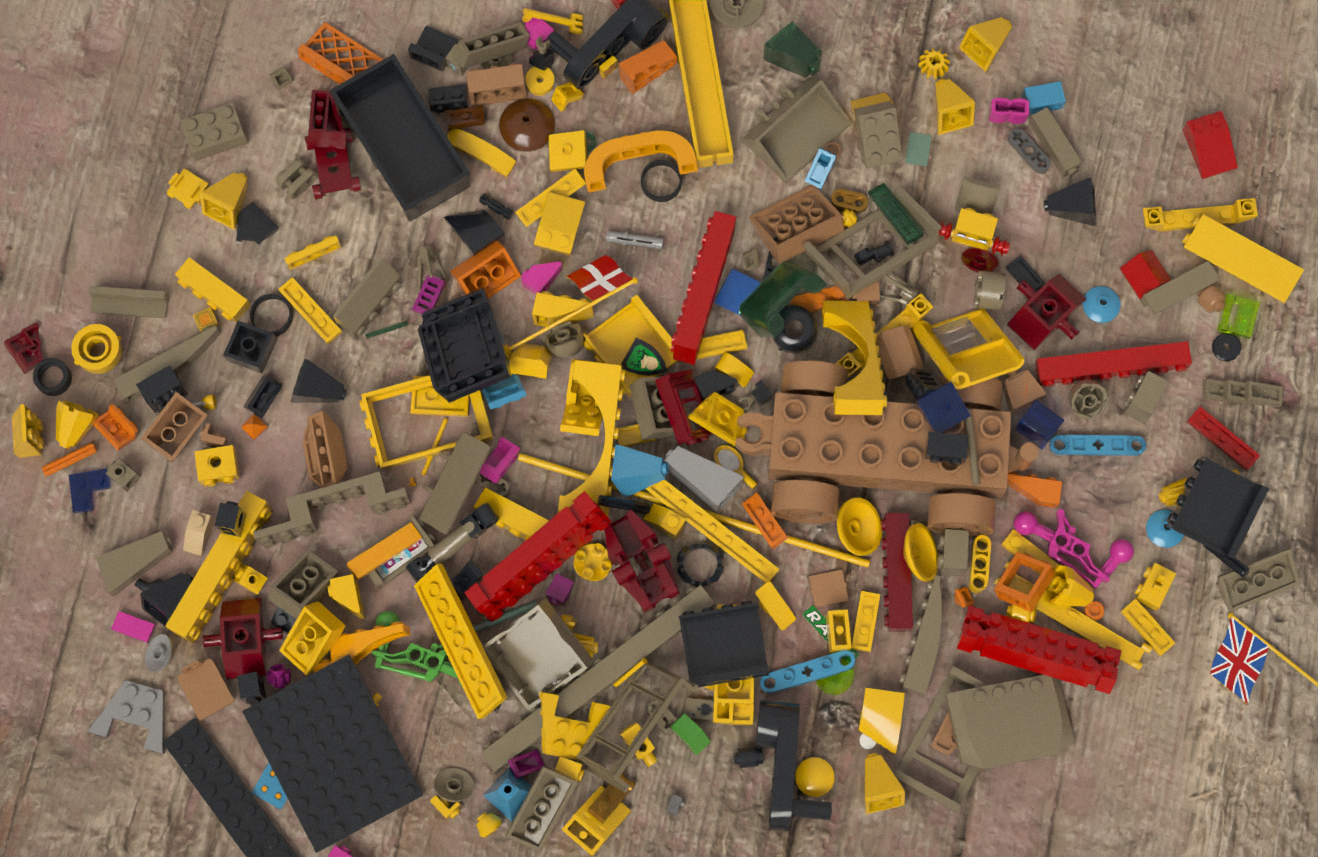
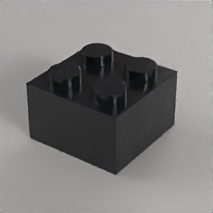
M238 321L223 355L228 362L262 374L277 339L272 332Z
M170 365L136 384L146 403L154 413L161 412L176 392L184 398L188 395L180 378Z

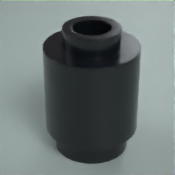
M756 747L737 748V752L734 753V764H738L739 768L758 767L759 764H763L762 749H757Z

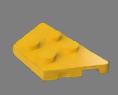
M716 392L711 393L688 415L689 419L735 446L736 439H745V434H747V427L740 428L737 425L738 417L745 414L744 409Z

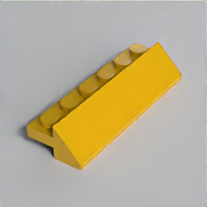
M717 604V609H722L721 606L723 604ZM755 678L714 685L713 723L732 726L753 725Z

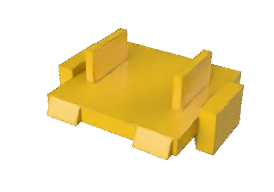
M183 169L180 174L175 173L168 182L170 188L167 190V195L184 203L183 206L190 210L196 202L199 205L201 204L200 193L209 186V183L192 174L193 172Z

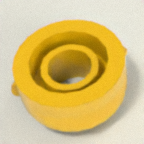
M92 324L82 328L72 341L71 350L75 360L74 364L93 374H103L111 371L117 366L122 357L121 336H117L112 329L102 324ZM99 343L105 344V351L101 356H90L92 347Z

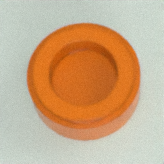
M1092 601L1084 608V615L1094 621L1101 619L1105 612L1104 606L1098 601Z

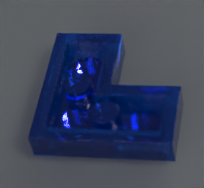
M107 469L69 475L73 513L93 511L92 492L111 489L110 478L106 474Z

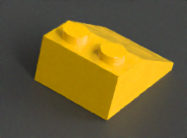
M549 192L538 226L534 247L571 256L585 202Z
M319 601L303 607L279 651L305 675H309L338 641L346 625Z

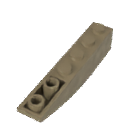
M216 325L206 327L202 330V333L196 336H189L185 339V342L179 345H172L168 348V351L162 354H155L151 357V360L145 363L136 364L134 369L128 372L119 373L113 381L125 402L128 404L141 397L142 394L136 384L170 365L178 375L190 366L220 335Z
M937 575L928 583L926 591H930L928 599L924 598L921 606L924 613L922 617H918L916 628H919L917 636L913 635L910 644L913 647L912 654L908 653L905 665H908L906 673L902 672L899 682L903 684L901 690L925 696L937 657L941 634L942 597L940 578Z

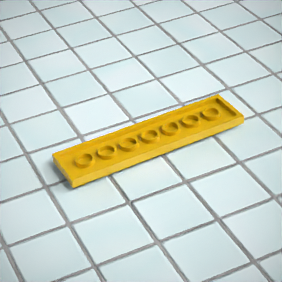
M436 564L414 587L477 718L484 719L508 697L443 564Z

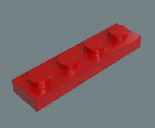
M1199 407L1187 421L1189 425L1246 471L1261 456L1202 407Z

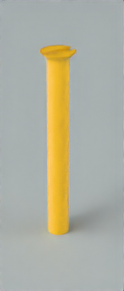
M642 657L640 662L613 685L618 687L641 666L647 664V659Z

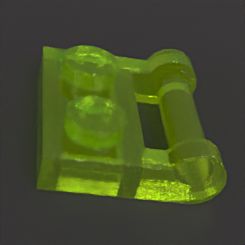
M1226 294V305L1217 331L1250 339L1260 302ZM1233 304H1238L1234 325L1229 326L1228 322Z

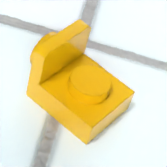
M569 82L557 86L551 100L562 112L565 111L568 103L582 99L584 94Z
M435 795L430 800L447 820L450 817L454 819L461 812L459 808L462 805L459 802H456L448 809L447 807L450 804L441 797L438 798Z

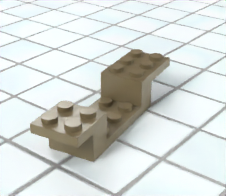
M379 471L286 498L291 521L254 531L253 533L255 540L261 547L270 548L275 546L277 542H290L295 540L297 536L307 537L313 535V532L318 531L312 511L313 508L315 510L323 509L327 504H340L345 502V499L351 497L357 499L366 494L368 505L373 514L383 515L393 508H396V510L406 508L407 504L411 502L405 488L387 492L385 481Z

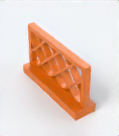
M326 22L322 24L305 45L301 44L298 48L300 60L339 85L354 77L355 73L363 72L371 66H366V60L373 59L377 63L384 60ZM326 29L332 33L333 37L322 38L321 34ZM344 40L347 42V47L337 48L336 41ZM334 41L335 48L324 49L323 43ZM321 43L322 50H313L310 47L312 44ZM359 50L362 52V56L352 57L351 51ZM338 52H349V58L339 59ZM336 53V59L328 60L325 58V54ZM363 61L364 67L354 68L353 62ZM350 62L351 69H342L340 63Z

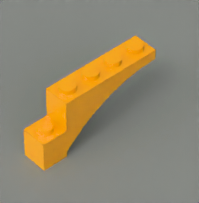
M393 622L391 626L387 627L380 625L374 626L372 630L359 629L355 630L353 634L342 633L338 641L330 649L331 660L320 661V664H317L314 668V673L349 654L356 666L372 650L374 651L398 638L411 635L410 627L403 624V622Z

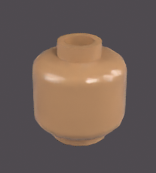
M1210 285L1197 294L1198 304L1208 313L1220 312L1226 305V295L1215 285Z

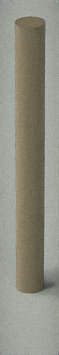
M966 409L964 410L966 435L969 436L968 452L972 485L977 486L980 485L973 417L972 410Z

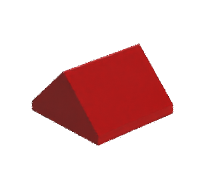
M1152 250L1139 253L1120 268V271L1139 300L1146 293L1171 281V278Z

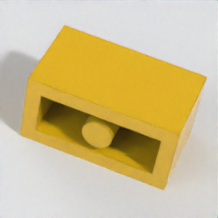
M848 609L828 611L826 614L829 654L843 650L850 651L852 647Z

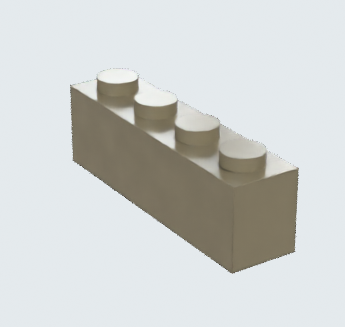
M518 22L460 40L454 56L464 69L524 50L530 35L522 23Z

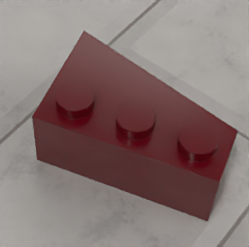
M312 90L308 146L345 149L346 132L341 124L342 121L337 113V107L330 91Z

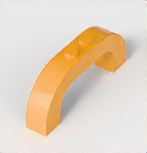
M663 130L641 132L630 136L625 135L606 141L596 147L586 161L584 175L588 193L606 189L605 172L613 163L657 153L672 156L678 164L680 175L697 172L698 167L693 147L681 135Z

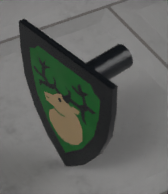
M635 338L621 363L622 369L638 375H657L667 371L665 361L660 353L652 345L639 338Z

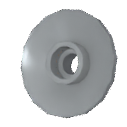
M157 635L150 642L145 654V664L149 671H161L170 660L172 641L168 635Z

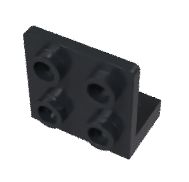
M425 26L416 45L411 43L408 52L410 58L443 72L447 66L446 56L459 41L457 38Z

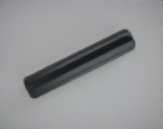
M600 495L597 502L600 506L632 510L633 512L649 514L651 505L648 503Z
M1204 546L1241 577L1249 574V568L1236 557L1235 559L1228 558Z

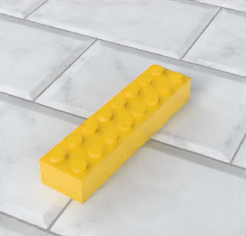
M247 490L238 504L246 514L241 537L222 533L219 535L165 626L171 632L192 644L195 640L198 641L203 633L202 628L205 623L208 624L212 619V611L215 606L218 607L222 602V595L225 589L228 590L233 583L232 578L236 570L243 566L242 561L244 557L251 553L253 549L252 544L255 541L253 532L261 530L265 522L268 523L273 515V509L267 501Z

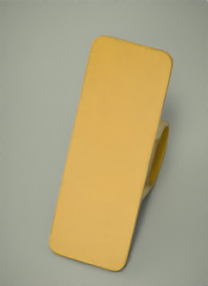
M767 581L756 590L755 594L760 600L758 604L766 614L773 618L781 630H785L796 620V617L770 581Z

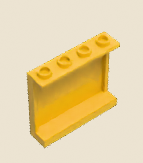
M638 295L632 297L631 303L589 334H583V345L588 351L591 350L595 354L594 359L596 362L621 365L635 338H639L652 345L664 359L667 369L678 362L673 360V352H670L672 346L671 336ZM625 370L624 382L621 381L620 389H623V395L626 393L628 397H631L629 385L640 378L657 377L660 374L638 375Z

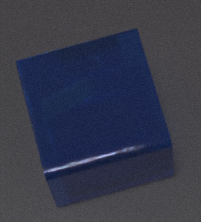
M1036 399L1021 418L1015 430L1043 450L1065 420Z

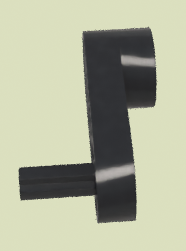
M627 0L579 50L557 31L552 32L547 40H550L549 47L568 62L563 71V77L577 89H582L600 73L599 66L611 56L616 57L630 41L641 50L652 45L666 28L670 16L652 0Z
M760 700L756 748L775 749L769 830L789 832L791 817L831 820L832 802L793 799L800 704Z

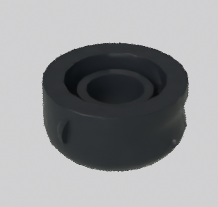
M790 305L775 313L771 322L770 332L774 343L779 347V351L783 350L787 353L798 354L807 351L813 346L818 336V324L813 310L810 312L805 307ZM790 321H799L803 325V333L797 338H791L785 332V327Z

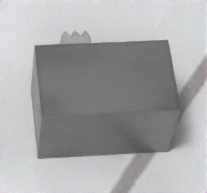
M672 794L666 812L677 816L680 806L684 807L683 798Z

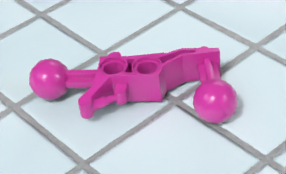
M1059 509L1056 512L1057 526L1055 532L1039 524L1036 516L1029 511H1021L1014 517L1013 525L1019 534L1030 535L1033 533L1049 541L1048 557L1075 570L1093 588H1097L1101 582H1109V576L1120 563L1129 562L1134 556V547L1130 541L1126 539L1115 540L1110 546L1111 556L1099 570L1093 566L1088 554L1090 544L1074 537L1076 529L1069 524L1063 509ZM1056 537H1063L1065 539V545H1058L1056 543ZM1075 545L1083 549L1082 555H1077L1074 552L1073 548ZM1057 552L1076 560L1086 574L1096 578V580L1093 581L1081 573L1075 566L1059 556Z

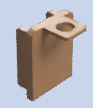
M198 659L181 669L184 673L178 676V682L200 722L235 702L213 660L207 659L202 662Z

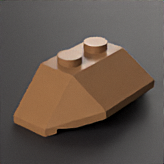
M320 411L308 416V424L305 428L302 442L309 478L319 488H324L340 483L348 465L341 430L325 411Z

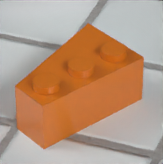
M664 40L657 42L650 48L620 62V79L629 91L634 94L677 64V56Z

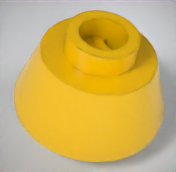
M484 812L477 818L478 823L476 824L480 837L487 838L502 825V819L493 813L487 814Z

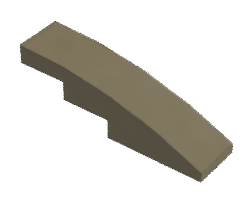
M1205 379L1203 380V399L1240 404L1281 406L1283 387L1253 381L1244 383L1233 380L1218 381Z

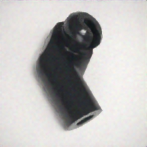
M139 578L134 586L141 591H145L163 582V580L158 578L147 583Z

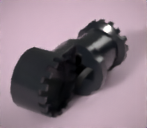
M885 241L883 245L877 248H865L857 252L854 258L860 266L863 265L862 263H868L872 259L878 264L881 262L880 260L888 256L892 257L895 253L892 247H890L891 244Z

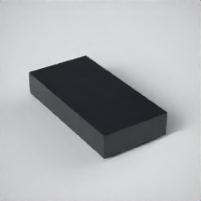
M1021 255L1005 268L1019 284L1026 280L1036 291L1045 284Z

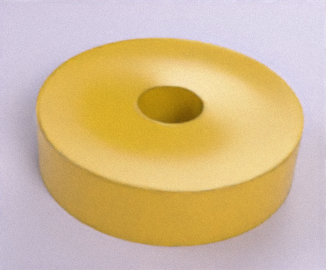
M535 66L532 67L525 76V84L528 91L537 96L550 93L555 85L553 72L549 68L543 71ZM538 79H543L541 83L537 82Z

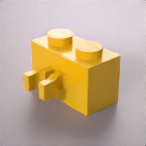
M1154 563L1151 567L1148 566L1143 574V577H1145L1143 584L1139 583L1134 592L1137 594L1135 599L1155 611L1158 610L1176 573L1157 563Z

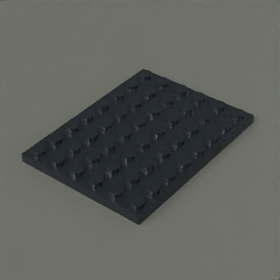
M350 654L242 711L316 853L423 796Z

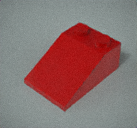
M1222 111L1186 122L1182 131L1202 179L1238 168L1229 127Z

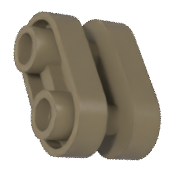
M296 158L291 162L288 169L277 175L276 184L282 190L288 188L287 195L292 199H296L318 178V172L313 167L307 169L308 163L303 158Z

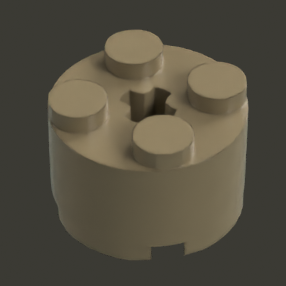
M983 270L978 272L973 307L1001 311L1006 283L1005 273Z

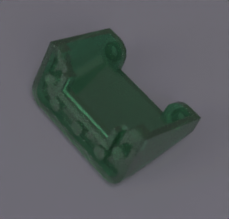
M782 262L740 304L739 314L759 337L775 338L784 328V320L778 313L801 289L814 294L820 292L827 283L819 275L794 262Z

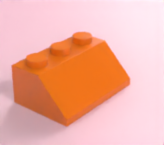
M495 241L450 271L465 295L484 288L488 298L521 277L505 247L498 241Z

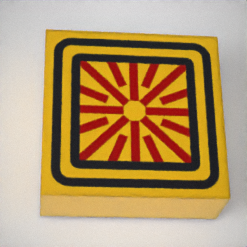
M611 56L599 66L600 75L604 79L618 68V62L614 56Z
M210 307L193 315L201 333L206 327L219 325Z

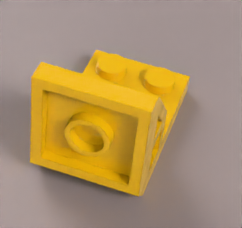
M572 359L566 406L560 431L599 436L603 420L602 413L597 402L586 387L578 380H573L575 360L577 359Z

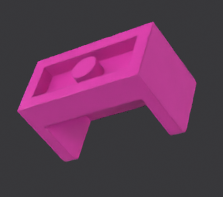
M501 437L497 447L483 463L479 473L497 484L518 458L520 448L504 437Z

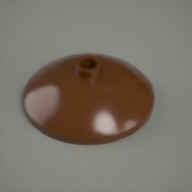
M526 98L514 101L504 109L500 117L499 129L503 140L510 147L518 151L531 152L542 148L549 142V135L554 133L555 122L551 110L544 103ZM525 118L529 119L528 122H524L523 120Z

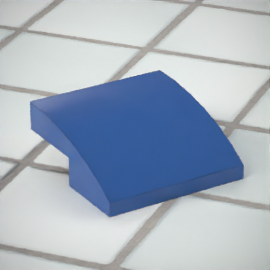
M732 268L717 296L715 304L746 319H750L766 285Z

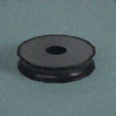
M1222 333L1213 341L1212 352L1219 360L1225 362L1232 361L1241 352V342L1233 334ZM1225 344L1230 347L1229 350L1224 349Z

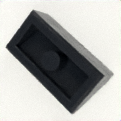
M263 375L243 407L263 418L282 385L267 375Z

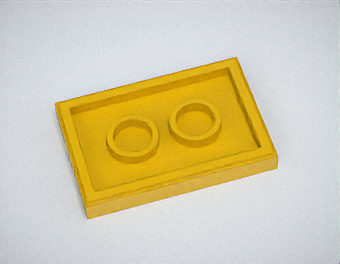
M413 376V380L425 376ZM433 386L413 391L410 413L468 417L470 395L448 403L434 390Z

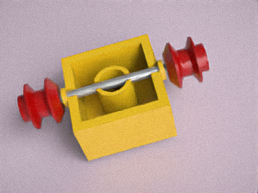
M961 208L953 231L951 222L948 225H944L943 220L941 224L938 223L942 227L939 230V236H944L945 241L950 238L951 234V241L986 251L992 246V253L1001 252V257L1003 253H1008L1010 243H1007V238L1005 241H1000L999 236L993 242L992 238L998 218L989 213L981 214L971 208Z

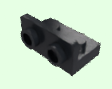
M465 84L428 89L431 112L443 113L445 110L468 108Z

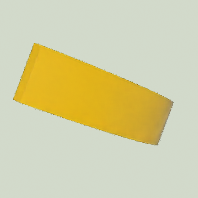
M451 129L447 135L456 151H462L491 166L492 170L505 177L509 176L516 164L512 157L468 132L460 129Z

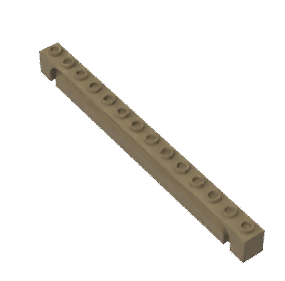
M701 585L697 588L693 586L686 592V597L682 600L678 598L672 602V607L669 610L660 611L655 616L656 619L650 623L648 621L639 628L640 632L636 635L630 634L624 639L625 643L620 647L618 645L613 647L608 652L610 655L604 659L602 657L597 659L593 663L594 667L589 671L587 669L577 675L578 679L573 683L569 681L561 687L562 691L557 694L559 698L555 715L566 718L573 716L611 687L640 662L642 657L647 659L681 633L679 616L683 615V612L694 611V613H699L704 608H714L715 602ZM537 705L530 711V716L526 719L524 717L520 718L514 723V728L510 731L508 729L504 730L498 735L499 739L494 743L490 741L482 748L484 750L481 752L482 756L496 774L509 765L508 760L522 755L542 739L541 728L543 724L542 715H540L542 706Z

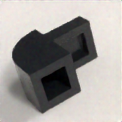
M472 560L466 563L458 575L450 579L460 601L466 597L464 592L475 583L479 584L482 582L481 579L484 576L480 568Z

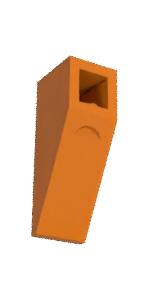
M1017 472L1008 473L1007 485L1036 505L1051 508L1059 506L1061 481H1057L1053 477L1041 479L1037 475L1032 474L1020 476Z

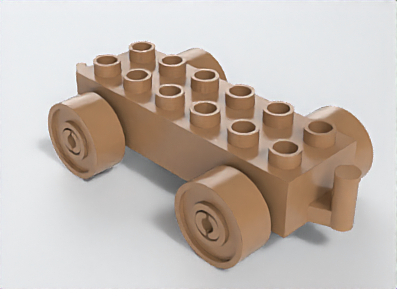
M795 361L787 363L782 367L781 393H775L773 416H764L761 413L751 412L745 413L737 419V425L740 428H746L751 425L757 426L761 431V437L756 442L738 438L736 439L735 447L748 455L762 454L770 456L768 479L782 480L773 485L771 515L777 519L795 523L825 524L835 522L838 518L840 490L834 485L936 493L938 495L929 498L928 530L938 534H943L945 529L969 531V537L988 536L994 533L996 502L990 498L1001 499L1007 489L1008 473L1017 470H1027L1039 453L1037 446L1030 442L1025 443L1020 450L1009 445L1011 412L1001 411L1002 382L995 378L963 389H955L945 376L939 377L948 390L945 409L922 407L920 404L887 402V406L883 407L882 415H842L834 413L833 398L835 386H842L847 383V369L828 362ZM966 409L972 410L980 485L977 486L972 485L968 451L967 459L961 465H951L946 461L931 463L929 462L930 460L925 459L928 432L966 435L964 410Z

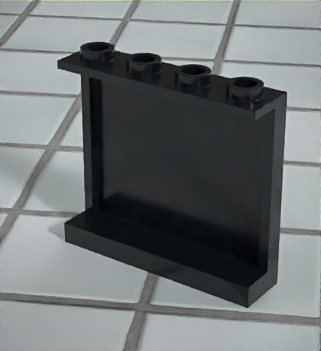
M1201 456L1194 463V472L1192 476L1187 478L1184 484L1186 488L1183 494L1178 496L1176 500L1177 506L1174 512L1172 511L1169 514L1166 527L1228 558L1235 559L1269 488L1209 460L1208 457Z
M744 601L741 602L740 606L733 607V604L721 606L722 609L714 610L713 607L702 609V612L699 613L686 611L682 613L683 615L679 616L690 682L697 684L699 687L769 676L757 603Z

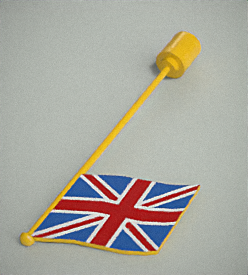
M1233 612L1228 614L1230 621L1227 632L1213 659L1210 675L1248 705L1252 688L1263 669L1268 649H1271L1318 687V682L1235 617Z

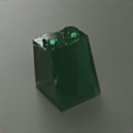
M793 21L764 44L763 59L771 64L805 78L809 75H815L820 69L822 51Z

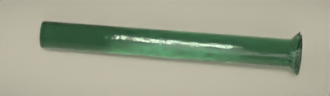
M405 321L365 335L368 340V338L408 326V323Z

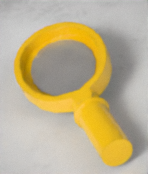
M721 445L715 450L714 459L716 464L743 476V481L751 489L758 485L743 470V459L737 450L727 445Z

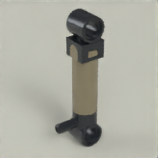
M489 503L481 505L473 514L463 519L456 529L422 556L411 561L406 566L407 571L417 583L436 564H443L471 540L477 539L487 529L496 524L500 518Z

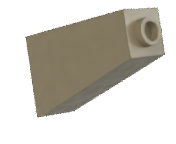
M160 531L97 556L96 559L108 593L112 596L117 595L171 554L170 546H173L170 536Z

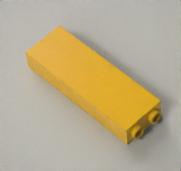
M1204 214L1201 218L1196 217L1192 224L1194 230L1191 234L1187 233L1182 241L1185 244L1183 248L1205 261H1209L1216 267L1281 303L1286 302L1304 269Z

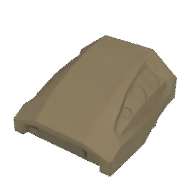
M964 175L955 209L958 213H960L961 208H971L977 213L992 214L1001 185L975 180Z

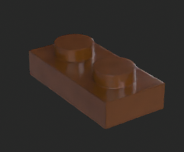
M483 106L446 111L449 130L486 125Z

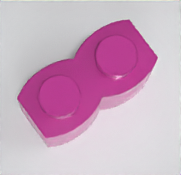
M1006 98L992 99L989 107V121L993 123L1008 121L1012 124H1022L1026 122L1029 115V101L1025 99H1013L1010 101Z

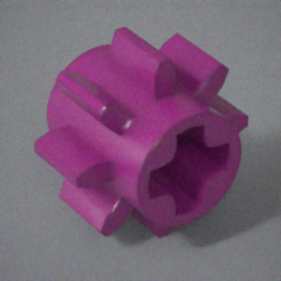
M275 664L267 671V683H272L274 688H284L287 686V682H291L290 669H285L283 664Z

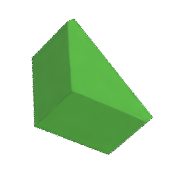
M685 713L670 726L696 756L711 742L704 731Z

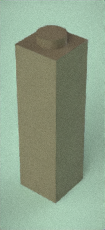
M1048 107L1031 115L1029 124L1062 177L1076 174L1082 162Z

